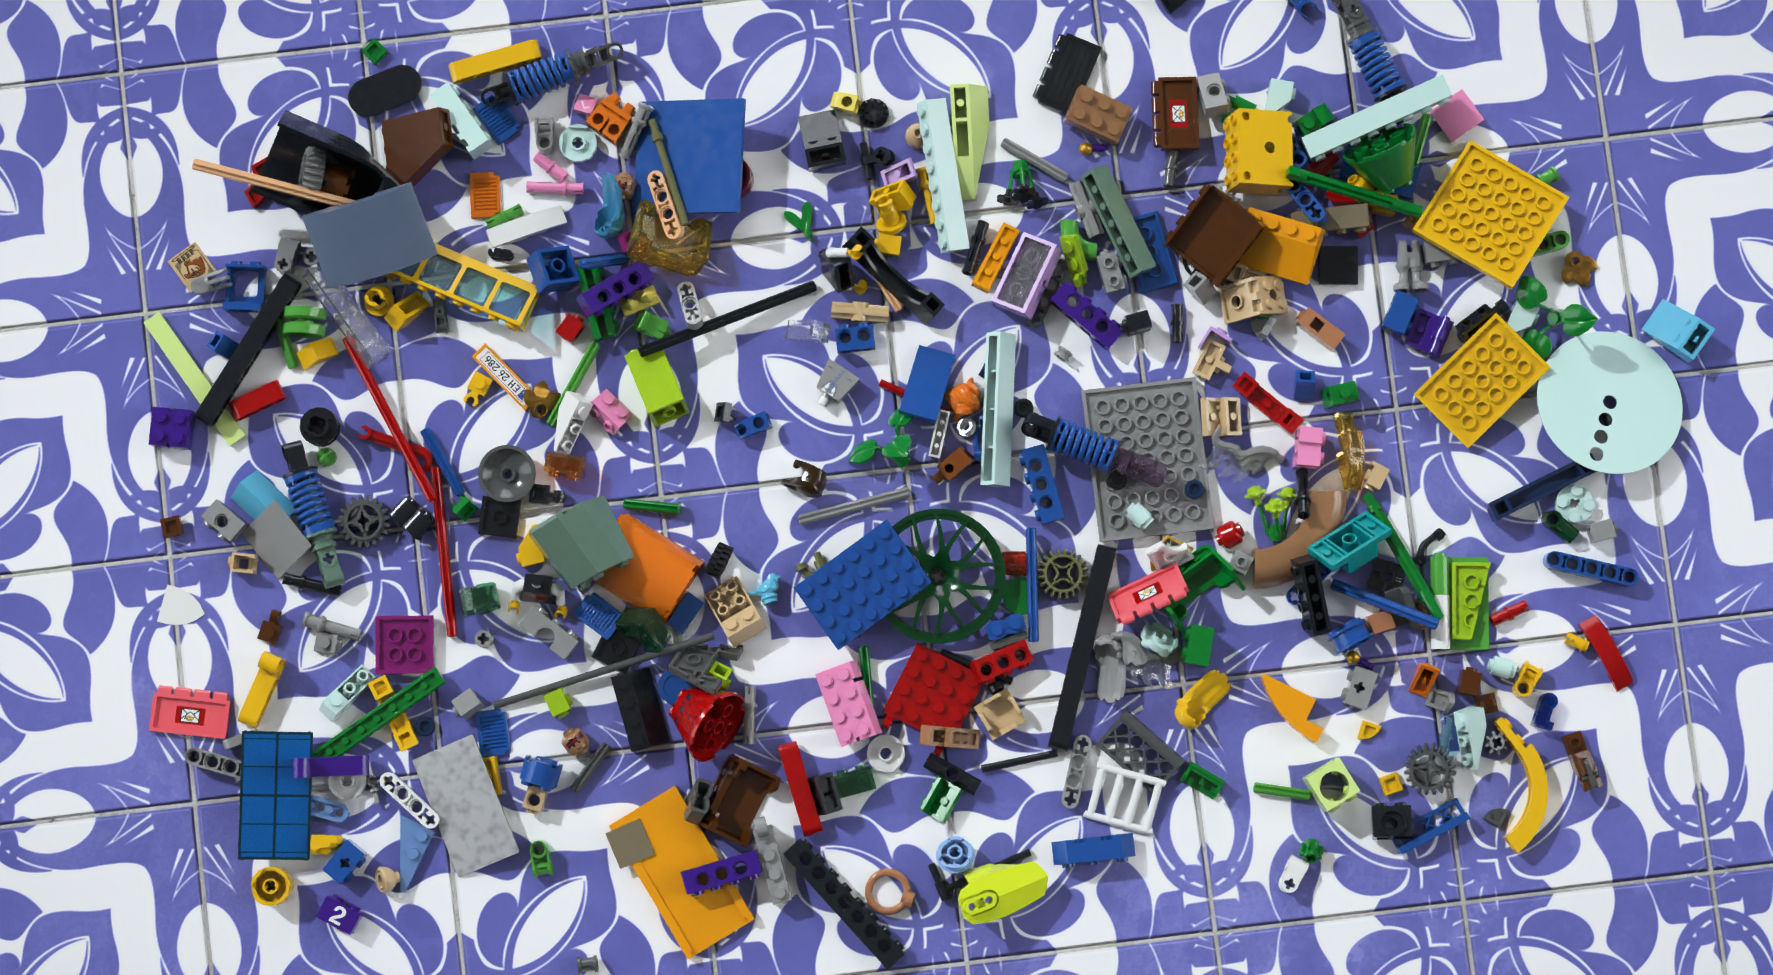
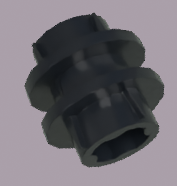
M316 407L308 410L303 415L299 428L301 435L307 442L314 446L325 447L337 440L341 426L339 419L333 412L326 408ZM320 420L325 421L324 432L321 434L315 433L316 423Z

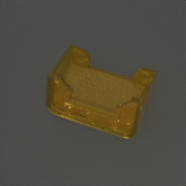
M641 200L630 234L626 252L627 256L633 260L684 276H696L709 260L713 222L704 218H696L689 225L683 226L684 236L680 240L675 241L666 236L659 214H656V205L651 201ZM673 227L674 231L672 232V234L676 235V231L678 229Z

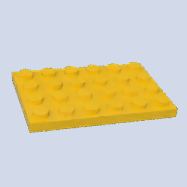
M1495 313L1413 395L1466 448H1469L1550 366Z

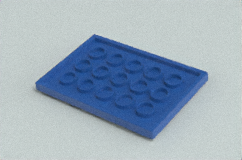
M886 519L793 588L837 650H840L923 590L932 581Z

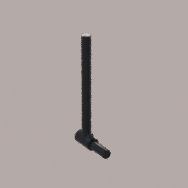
M1028 848L994 865L1014 864L1032 855ZM935 862L928 865L942 902L952 898L953 890L968 884L965 877L948 883L942 880Z

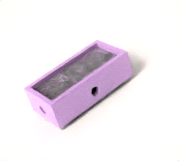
M1023 232L991 301L1001 309L1031 320L1063 251L1057 244Z

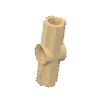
M832 301L831 318L851 320V322L888 323L889 306L870 305L867 302L858 301L852 303Z

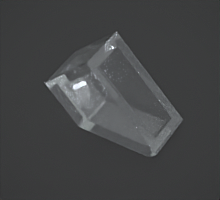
M788 320L785 339L810 343H828L831 324L817 320Z

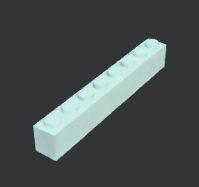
M1442 74L1301 137V142L1310 161L1315 160L1318 162L1326 158V154L1330 152L1336 154L1344 150L1343 147L1348 144L1354 146L1360 143L1361 139L1366 136L1372 138L1378 135V131L1384 128L1390 130L1396 127V123L1402 120L1408 122L1415 118V114L1420 112L1425 114L1430 112L1433 106L1439 105L1440 107L1450 102L1449 99L1452 98L1451 90Z
M946 98L927 99L917 103V115L919 116L920 134L923 140L926 171L929 177L932 209L935 214L938 246L941 254L959 252L970 249Z
M1001 331L986 333L980 485L991 487H1010L1016 334Z

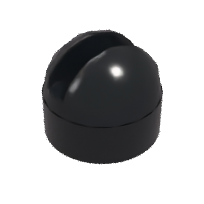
M995 679L996 681L988 684L987 687L991 695H995L1005 688L999 679Z

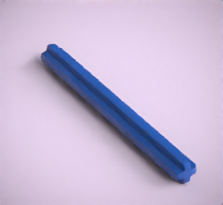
M1027 528L1028 641L1038 642L1036 528Z
M1334 579L1330 585V589L1431 629L1435 630L1439 625L1440 620L1438 618Z

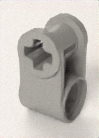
M554 117L550 119L534 118L536 146L540 153L548 155L553 152L555 147ZM543 141L550 142L548 147H540Z
M281 237L274 262L275 268L281 275L285 273L291 275L294 273L301 251V241ZM286 263L288 264V267H286V266H285L284 268L281 267L282 265H285Z

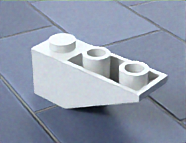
M570 391L565 393L558 410L554 443L555 452L570 454L593 404L582 394Z

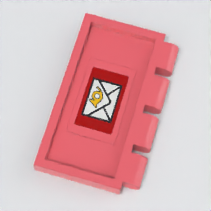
M1175 562L1106 595L1118 623H1123L1125 626L1136 621L1135 616L1142 618L1153 613V608L1155 607L1159 610L1170 605V600L1172 599L1177 602L1187 597L1186 593L1189 592V589Z
M159 685L158 693L154 692L149 731L227 739L232 701L228 700L229 694L226 692L214 691L213 699H211V691L195 689L194 697H192V689L176 687L174 695L172 686Z

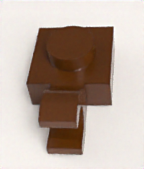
M272 609L269 621L263 620L257 639L277 645L283 626L278 625L282 614L281 611Z

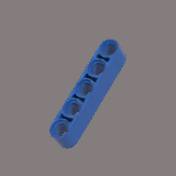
M1558 551L1549 552L1543 557V565L1547 569L1624 587L1635 585L1639 580V574L1635 569ZM1551 555L1557 558L1556 565L1550 564L1549 557ZM1570 559L1576 563L1574 570L1568 567ZM1588 564L1594 566L1595 571L1593 574L1587 571ZM1607 568L1613 570L1614 575L1612 578L1606 576ZM1627 572L1632 575L1630 583L1624 578Z

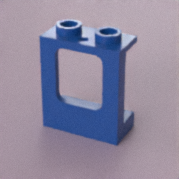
M231 261V264H225V267L228 269L227 275L230 276L227 283L232 282V286L226 288V301H223V310L226 312L259 313L265 304L267 268L261 265V262L251 261L250 264H242V261ZM238 271L258 272L256 297H237L235 295L236 273Z

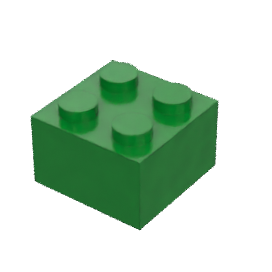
M1191 624L1185 629L1186 633L1185 635L1183 634V640L1186 641L1185 647L1181 648L1179 657L1182 660V664L1202 668L1208 667L1215 628Z

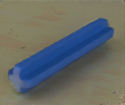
M616 254L585 258L579 261L580 269L587 270L624 265L629 262L628 255Z

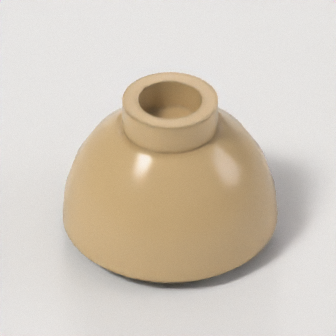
M920 123L912 124L905 133V140L913 149H923Z
M378 867L375 879L379 891L385 894L393 890L396 884L400 883L399 872H394L388 867Z

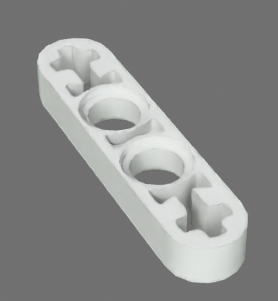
M387 772L380 777L382 788L424 827L433 829L439 826L441 821L440 815L396 774ZM386 777H393L392 782L395 785L401 784L394 790V793L392 792L394 789L392 785L388 784L386 786ZM402 788L408 791V797L404 800L398 796V792ZM416 801L422 804V810L418 813L412 809V805ZM426 809H428L429 811L426 814L431 817L435 816V824H428V818L426 816L420 818V815L424 814Z

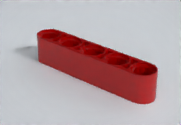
M797 741L778 746L804 837L823 832Z

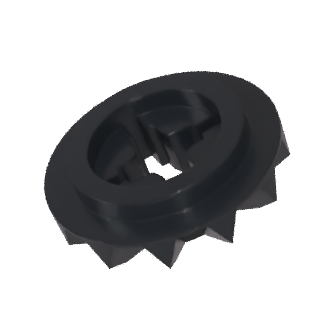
M870 98L865 100L859 107V119L866 127L879 128L888 120V107L880 99ZM872 106H874L876 111H879L876 114L875 120L871 114H866L871 112Z

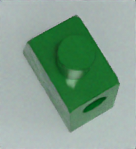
M1355 381L1329 386L1320 391L1324 409L1360 402Z

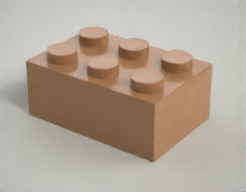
M1081 84L1074 94L1063 123L1114 146L1119 142L1133 108Z

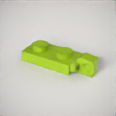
M1078 234L1063 235L1059 237L1068 271L1070 277H1073L1074 286L1079 288L1087 284L1086 271L1088 270Z

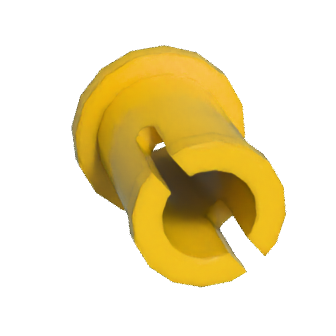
M1568 632L1566 636L1570 639L1565 638L1563 643L1579 649V652H1586L1590 641L1586 637L1583 639Z

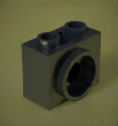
M1405 802L1394 803V806H1387L1386 803H1376L1375 806H1372V840L1412 839L1411 805H1406ZM1393 820L1396 822L1397 827L1390 829L1386 823Z

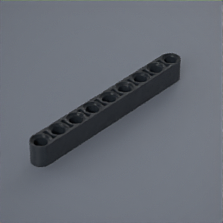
M286 273L280 278L201 403L195 418L210 427L216 424L276 329L277 319L280 317L281 320L284 316V307L290 306L302 287L301 282Z

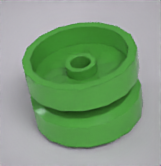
M298 305L284 307V317L291 320L283 324L284 335L299 338L325 337L326 327L318 323L327 320L326 309Z

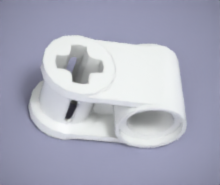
M1291 855L1278 883L1280 890L1285 893L1296 891L1307 872L1309 863ZM1291 880L1292 887L1286 889L1287 885L1284 882Z

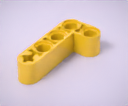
M267 651L262 653L257 665L259 667L258 673L238 716L239 722L255 729L258 727L283 672L286 659Z

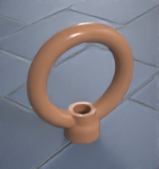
M891 868L880 869L873 873L865 886L867 903L874 911L883 915L899 913L906 906L911 908L916 893L911 892L910 883L905 875ZM891 876L902 884L903 894L901 900L893 907H883L873 897V886L881 877Z

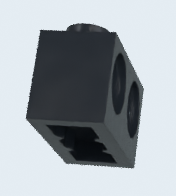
M832 772L808 778L818 815H827L843 810Z

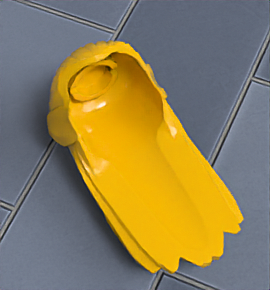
M1215 669L1209 671L1186 692L1183 698L1176 700L1177 705L1174 713L1181 726L1187 729L1198 728L1210 709L1228 694L1231 684L1227 683L1228 677L1225 673H1219L1220 671Z

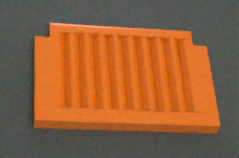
M494 172L469 173L471 219L491 218L499 214L501 211L500 175L495 176Z

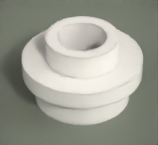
M971 418L961 419L957 427L959 434L964 437L973 435L976 431L975 421ZM970 425L969 429L965 431L966 426Z

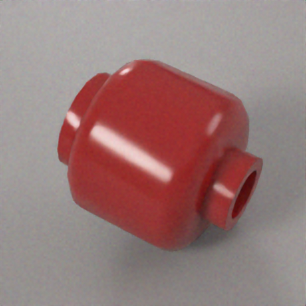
M1228 521L1217 528L1218 535L1215 538L1220 546L1224 545L1225 548L1231 549L1243 542L1245 533L1239 522Z

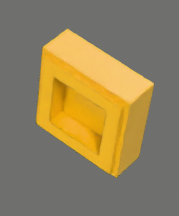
M1397 772L1378 778L1384 796L1404 790Z

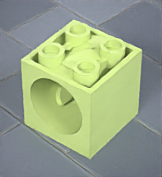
M1340 758L1330 760L1302 778L1317 804L1324 812L1333 813L1341 808L1340 804L1342 802L1354 800L1358 797L1356 793L1360 792V789ZM1329 772L1332 775H1339L1344 782L1342 795L1336 800L1324 797L1320 791L1321 779Z

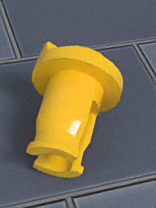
M882 194L876 197L874 202L877 204V211L880 216L876 223L878 231L881 234H898L907 224L905 215L902 212H897L892 203L893 199H889V194Z
M384 286L370 288L364 296L365 309L373 316H385L395 304L392 292ZM377 297L383 300L381 305L375 302Z

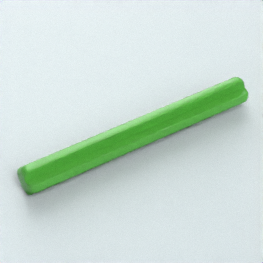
M592 341L547 420V424L550 426H557L558 410L566 391L576 392L601 347L598 343Z

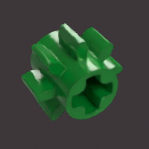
M1308 839L1301 843L1299 856H1304V861L1307 863H1315L1318 859H1322L1324 847L1319 846V841Z

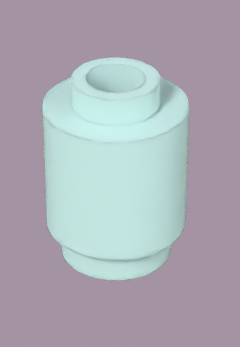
M1133 502L1125 510L1127 512L1126 517L1143 530L1154 520L1151 517L1152 514L1139 502L1137 504Z
M1494 656L1493 659H1489L1487 670H1490L1489 674L1506 679L1509 677L1514 678L1517 663H1513V660Z

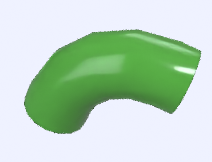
M1071 219L1061 220V236L1078 234L1085 259L1095 262L1097 243L1088 242L1081 237L1079 221Z

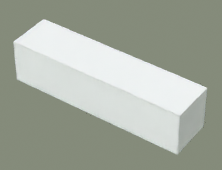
M940 409L928 456L941 458L951 411Z

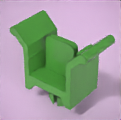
M646 310L644 313L639 312L632 327L633 330L656 340L670 335L672 331L667 328L670 322Z

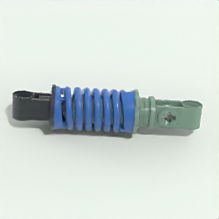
M301 440L281 445L282 453L287 462L289 473L283 475L282 478L285 481L286 487L289 488L288 493L291 495L290 500L293 502L294 513L298 516L296 518L297 522L300 523L299 529L303 530L302 534L312 545L310 552L316 555L324 587L329 589L345 584L344 574L334 549L337 543L333 539V534L338 530L335 528L333 519L329 518L331 517V512H325L329 510V505H323L327 503L326 498H321L325 495V492L319 491L323 486L322 484H316L320 481V477L316 476L318 466H308ZM325 556L332 559L329 564L327 561H323Z

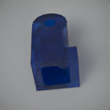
M1545 693L1539 697L1530 725L1547 731L1553 729L1554 722H1551L1550 718L1553 709L1558 704V698L1555 694Z

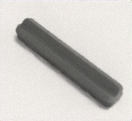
M601 743L570 788L576 793L581 791L610 751L611 747L607 743Z

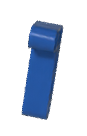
M1303 151L1293 152V166L1307 170L1309 161ZM1304 159L1302 164H1295L1296 160ZM1289 179L1293 185H1300L1295 191L1291 190V188L1285 189L1314 226L1321 227L1325 225L1327 215L1317 199L1304 183ZM1304 199H1311L1309 204H1302ZM1314 209L1319 216H1321L1320 218L1314 216L1312 212Z

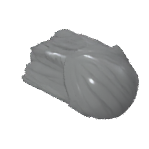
M1104 634L1099 636L1093 644L1098 668L1097 695L1101 701L1105 699L1107 703H1114L1116 700L1123 698L1125 694L1126 665L1122 658V642L1112 640L1110 634Z

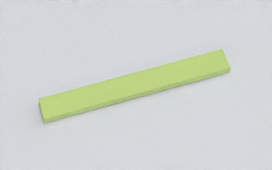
M158 312L146 320L144 324L201 405L212 386L165 318ZM226 407L215 426L231 447L246 437V434Z

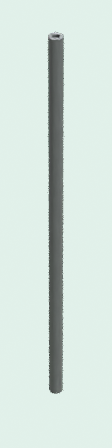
M713 632L494 701L493 706L495 709L702 644L714 640L715 637Z

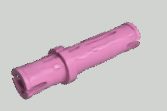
M567 181L526 182L527 193L562 194V196H567V194L584 195L585 187H583L584 183H568Z

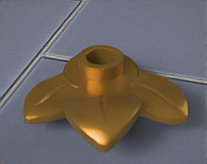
M1571 251L1565 257V266L1561 271L1562 280L1565 284L1574 280L1577 284L1586 287L1590 282V272L1597 270L1598 265L1592 257L1582 256L1580 252ZM1576 257L1577 263L1573 264V258Z
M542 380L535 385L533 391L526 389L523 399L525 404L530 407L529 410L533 417L543 418L547 415L548 410L554 409L561 397V393H550L547 383ZM540 405L541 410L537 412L536 407Z

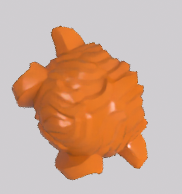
M973 377L969 378L967 383L959 384L945 393L944 399H946L952 412L955 413L954 422H957L963 415L972 414L973 411L980 409V391L973 384Z

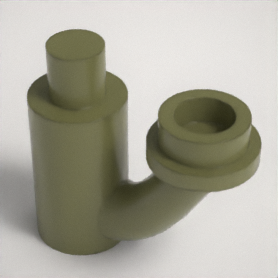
M820 551L813 554L816 560L813 562L816 570L828 563L826 557L823 558ZM806 561L795 566V571H800L806 577L813 574V572L807 569L809 565L806 564Z

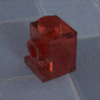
M1025 551L1002 552L1006 575L1027 576Z

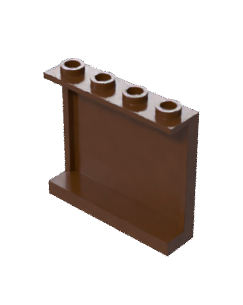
M1211 183L1208 186L1205 184L1198 193L1200 194L1199 198L1196 201L1193 200L1187 207L1189 210L1185 216L1182 215L1177 220L1176 225L1178 226L1174 231L1171 230L1166 235L1164 246H1169L1211 279V283L1214 286L1219 287L1224 283L1267 225Z

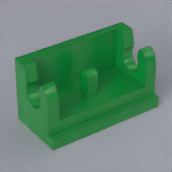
M1192 761L1189 762L1180 778V781L1211 799L1216 798L1225 783L1223 779Z

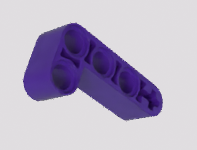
M369 755L293 758V778L369 775Z

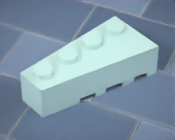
M447 82L429 94L437 107L449 109L452 129L475 160L493 147L490 143L492 138L487 131L483 133L480 129L482 124L476 115L474 117L471 116L469 113L471 108L465 100L461 102L458 97L460 92L456 86L453 85L451 87Z

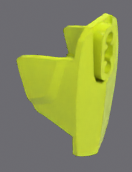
M1034 861L1022 864L982 865L964 872L968 885L960 890L958 902L963 918L969 923L983 924L1010 915L1043 897L1048 885V875ZM990 896V901L987 903L984 902L986 898ZM972 903L973 908L969 910V905Z

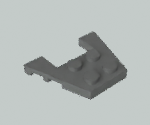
M698 644L680 650L669 663L668 672L712 695H716L722 686V679L707 676L708 672L718 657L738 661L743 653V645L729 648L724 644H720L719 647H708V644Z

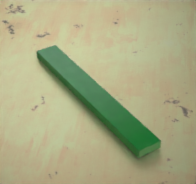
M433 667L314 750L312 758L344 755L446 684V681L438 669Z

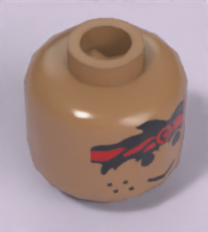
M625 172L615 175L618 185L621 187L622 202L632 199L637 185L634 177Z
M571 727L563 733L564 737L561 744L569 755L579 757L589 749L590 740L581 728L573 730Z

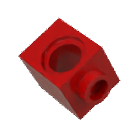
M568 313L555 332L573 345L586 327L582 323L584 319L577 314L572 316Z

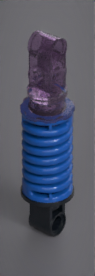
M1030 412L1026 415L1021 426V431L1025 436L1046 443L1045 450L1057 451V454H1062L1064 451L1065 457H1069L1071 454L1072 460L1077 458L1078 462L1084 461L1085 465L1091 463L1092 468L1098 466V469L1107 473V475L1116 470L1120 475H1127L1132 479L1142 481L1153 487H1160L1164 483L1168 471L1165 464L1134 453L1131 449L1122 448L1123 441L1121 440L1118 441L1107 437L1104 441L1105 437L1103 434L1098 436L1096 431L1091 433V430L1088 428L1084 431L1083 426L1077 428L1076 423L1071 424L1070 421L1061 418V416H1058L1056 421L1038 413Z

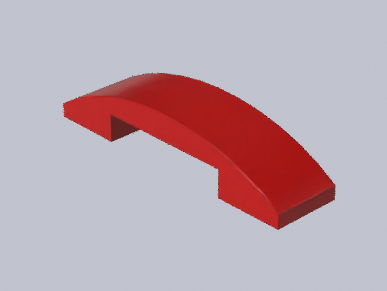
M1245 371L1233 384L1232 387L1250 404L1291 435L1304 421L1292 409L1287 408L1262 388Z
M1594 615L1579 623L1578 625L1584 636L1590 641L1606 669L1607 676L1616 692L1634 683L1624 659L1598 617Z

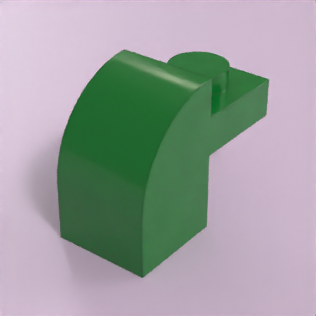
M1323 103L1294 123L1304 137L1330 125L1336 118L1326 103Z

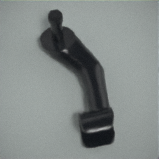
M1441 528L1436 529L1420 543L1415 557L1417 565L1422 566L1426 563L1428 546L1436 539L1441 541L1446 535Z

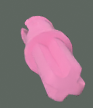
M540 152L534 156L533 161L546 170L547 174L550 173L560 182L566 180L569 172L558 166L555 160L551 161Z

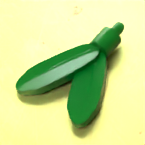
M805 202L802 206L801 218L793 212L784 211L785 219L795 228L802 231L806 239L812 242L813 234L810 230L812 207L810 203Z

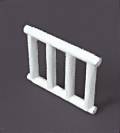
M1098 762V774L1088 810H1085L1083 817L1142 834L1152 835L1153 829L1151 826L1162 787H1165L1167 781ZM1108 772L1116 774L1117 778L1107 814L1102 815L1095 813L1105 774ZM1127 777L1136 780L1124 821L1114 818L1124 778ZM1143 782L1155 785L1144 826L1132 823Z

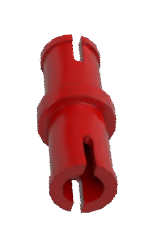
M1522 600L1510 607L1506 606L1502 611L1490 615L1489 619H1491L1490 622L1493 627L1507 620L1512 621L1514 617L1528 612L1529 608H1526L1528 607L1526 601Z

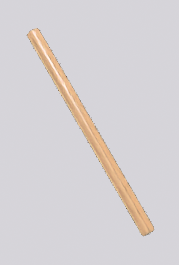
M194 159L192 169L330 206L338 204L340 206L356 201L200 159Z

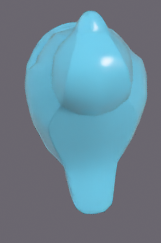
M770 573L755 591H750L748 594L760 596L764 606L778 602V594L776 592L779 589L778 580L781 576Z

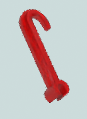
M365 425L361 426L362 429L368 431V434L365 436L358 434L363 440H370L400 451L393 436L373 430ZM408 442L415 456L425 461L422 469L424 473L427 472L433 465L431 452L422 446Z

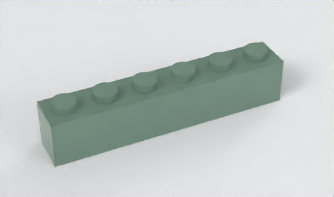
M1108 165L1092 168L1080 176L1129 278L1143 275L1155 268L1156 263Z

